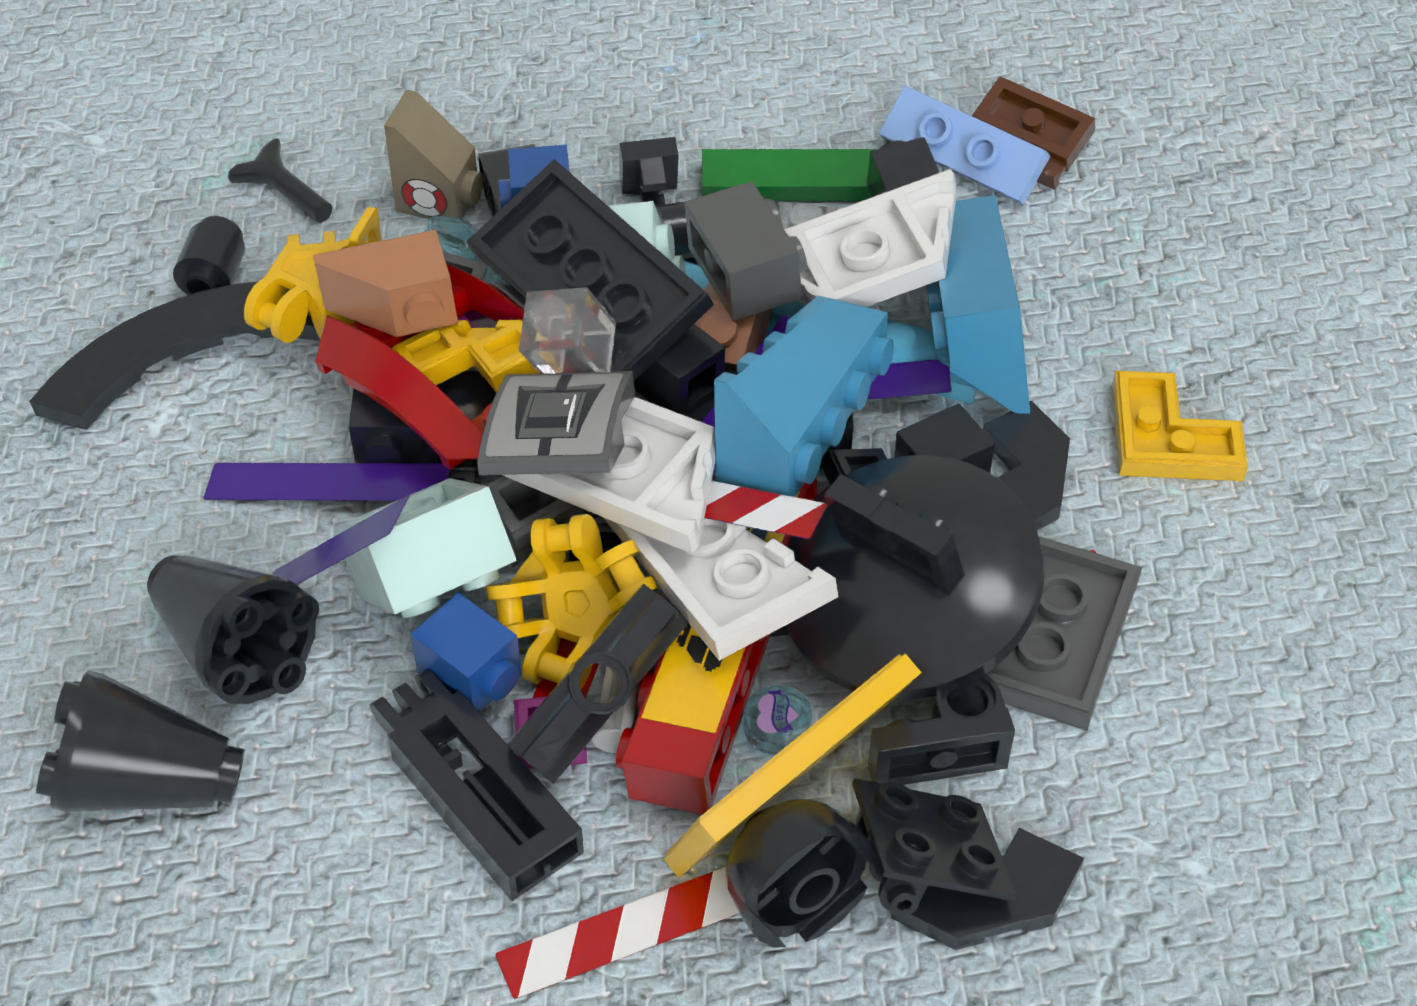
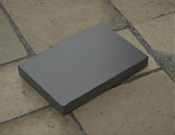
M1039 536L1044 559V585L1037 613L1019 644L987 675L996 682L1006 705L1088 730L1143 567Z

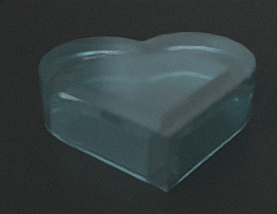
M432 216L424 232L436 229L442 251L484 263L466 243L478 231L474 225L466 219Z

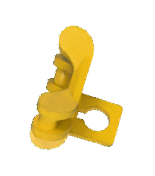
M367 207L351 232L350 237L340 241H336L335 230L323 231V243L301 244L300 234L287 235L286 245L266 276L253 286L247 296L244 306L245 322L257 330L271 328L272 335L285 343H291L300 336L304 329L308 312L311 314L315 330L320 339L327 315L348 325L353 324L354 320L325 310L313 255L382 241L378 208Z
M588 514L574 515L568 524L557 525L554 519H536L531 526V545L533 551L510 582L486 586L487 600H495L498 622L515 633L517 638L539 634L529 647L522 666V678L535 684L540 683L543 679L559 683L566 675L571 664L582 656L642 584H645L653 591L659 588L653 576L645 578L634 558L640 552L634 540L624 542L603 553L598 526L593 517ZM572 550L580 561L566 562V552ZM541 593L544 618L524 620L521 596ZM561 638L577 643L568 658L556 655ZM590 664L582 672L579 682L580 690L586 683L593 664Z

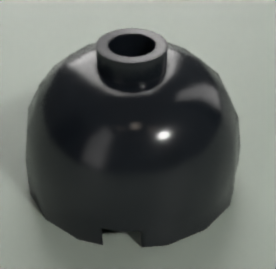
M792 799L761 810L746 822L728 854L726 868L727 888L743 921L757 939L774 948L786 947L779 937H788L799 933L804 941L808 942L820 937L833 928L853 910L868 889L860 879L865 870L866 860L875 870L876 856L871 842L842 813L825 803L815 800Z

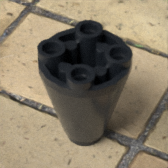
M171 555L162 559L154 566L147 581L148 594L151 597L154 608L203 686L227 703L251 704L268 698L276 692L288 694L299 687L306 675L305 661L315 638L319 604L314 597L286 577L193 556Z
M88 670L83 675L81 682H64L56 706L54 723L65 725L59 749L55 753L47 751L36 787L37 794L50 797L52 809L76 812L213 807L215 800L232 804L241 773L245 749L230 746V738L102 673Z

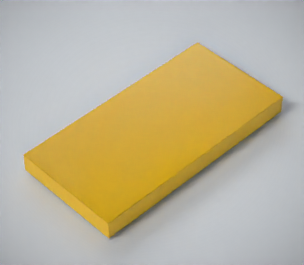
M906 654L896 656L700 816L669 848L663 860L680 879L744 826L754 814L767 807L872 720L922 672Z

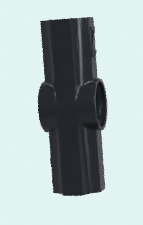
M642 584L582 656L571 664L566 675L506 745L554 784L610 716L626 703L631 691L689 622L661 595L651 590L645 584ZM593 663L609 667L616 679L614 694L609 700L601 704H594L587 700L581 693L579 686L582 672Z

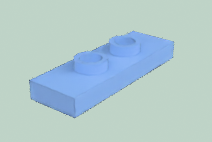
M906 85L903 87L879 132V135L889 142L896 140L906 142L925 137L937 165L948 170L951 169L952 172L1023 206L1050 158L1046 150Z

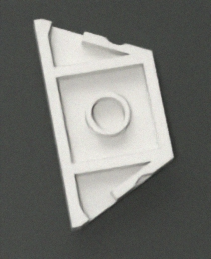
M952 170L940 172L784 229L789 237L796 236L800 240L807 260L806 272L800 273L802 299L797 301L807 305L819 295L868 307L946 278L957 194L955 177Z
M634 397L622 419L625 446L610 473L503 475L693 554L699 547L716 460L715 428Z

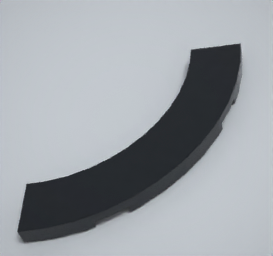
M259 281L208 289L177 298L119 324L71 357L44 383L29 401L35 415L88 430L98 416L117 397L141 380V376L147 368L169 356H172L173 360L176 361L198 351L222 345V338L250 333L258 335L260 338H275L271 333V328L257 330L249 326L244 319V306L247 296L253 286ZM308 312L304 329L298 338L320 341L321 339L315 330L311 314Z

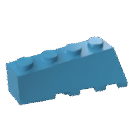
M996 195L955 201L946 278L926 285L935 349L947 348L951 372L1014 413H1030L1020 305Z
M818 295L787 321L785 334L774 331L764 339L763 354L758 355L748 352L737 362V375L723 372L714 380L716 482L791 497L797 495L804 483L811 484L818 474L824 453L830 445L837 446L841 441L849 416L854 409L861 410L864 407L872 382L877 375L883 376L889 369L893 357L894 342L892 339L887 338L888 312Z

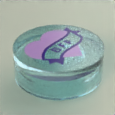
M774 685L756 691L747 700L744 708L743 728L745 736L754 748L766 754H778L812 725V709L809 701L799 691L787 686Z

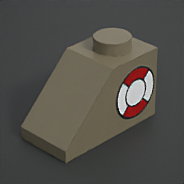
M406 90L384 125L396 212L459 226L469 206L478 203L483 189V174L477 171L475 147L418 92Z

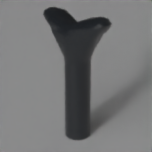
M279 138L272 139L264 145L255 160L237 164L228 172V179L231 183H263L273 186L317 222L325 221L332 213L333 207L331 203L283 166L280 157L281 143Z

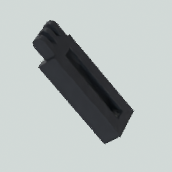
M426 669L415 676L416 683L424 694V698L421 699L407 683H403L392 690L397 704L403 711L397 713L384 697H380L370 703V710L377 722L388 734L392 760L508 898L514 901L584 853L582 828L515 752L506 745L507 743L461 691L458 690L451 694L430 669ZM455 738L462 743L482 766V769L473 775L469 770L462 773L463 781L455 772L456 769L463 766L462 755L457 748L452 750L447 744Z

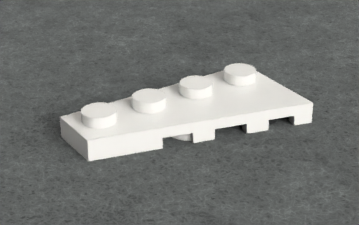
M604 518L623 543L629 540L635 541L640 550L635 558L648 574L654 577L661 590L719 661L839 597L835 577L819 567L810 571L795 561L794 552L775 539L766 543L746 530V526L704 518L699 547L691 554Z

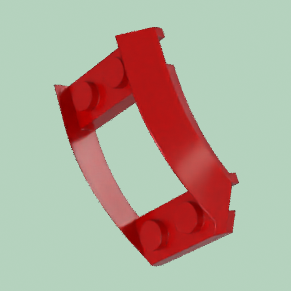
M446 264L451 279L457 319L473 309L495 322L499 320H524L548 348L554 364L553 367L539 374L592 372L590 364L499 287ZM327 315L315 359L320 372L327 374L334 370L343 374L348 386L383 405L424 439L440 456L444 467L452 470L466 459H478L483 432L492 403L483 410L482 414L471 421L429 378L392 349L395 345L421 332L395 337L356 321L348 325Z

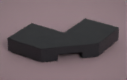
M1029 401L1030 413H1014L1009 411L983 425V431L995 443L994 453L1011 469L997 478L1019 497L1028 510L1036 530L1059 518L1070 438L1033 401Z
M1018 828L1002 857L1018 895L1016 901L928 885L914 913L908 916H896L891 912V919L954 950L982 944L986 937L1022 929L1026 933L1050 927L1054 924L1082 870L1084 858L1024 829Z

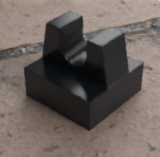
M675 137L619 143V178L622 195L639 193L641 202L653 201L655 207L665 205L663 190L677 189L679 154Z

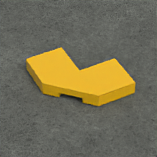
M457 320L458 324L423 331L392 348L420 370L435 385L476 366L496 393L506 375L539 374L554 366L548 348L524 320H499L495 326L496 328H471L468 321Z

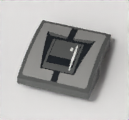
M633 372L506 375L495 395L485 424L477 462L479 475L610 473L625 446L622 419L635 397Z

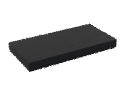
M555 159L466 241L471 250L600 372L632 371L634 381L714 305L707 292Z

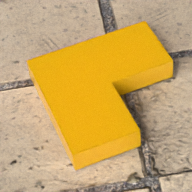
M1115 370L1112 391L1119 476L1244 481L1248 465L1242 421L1180 418L1176 373Z

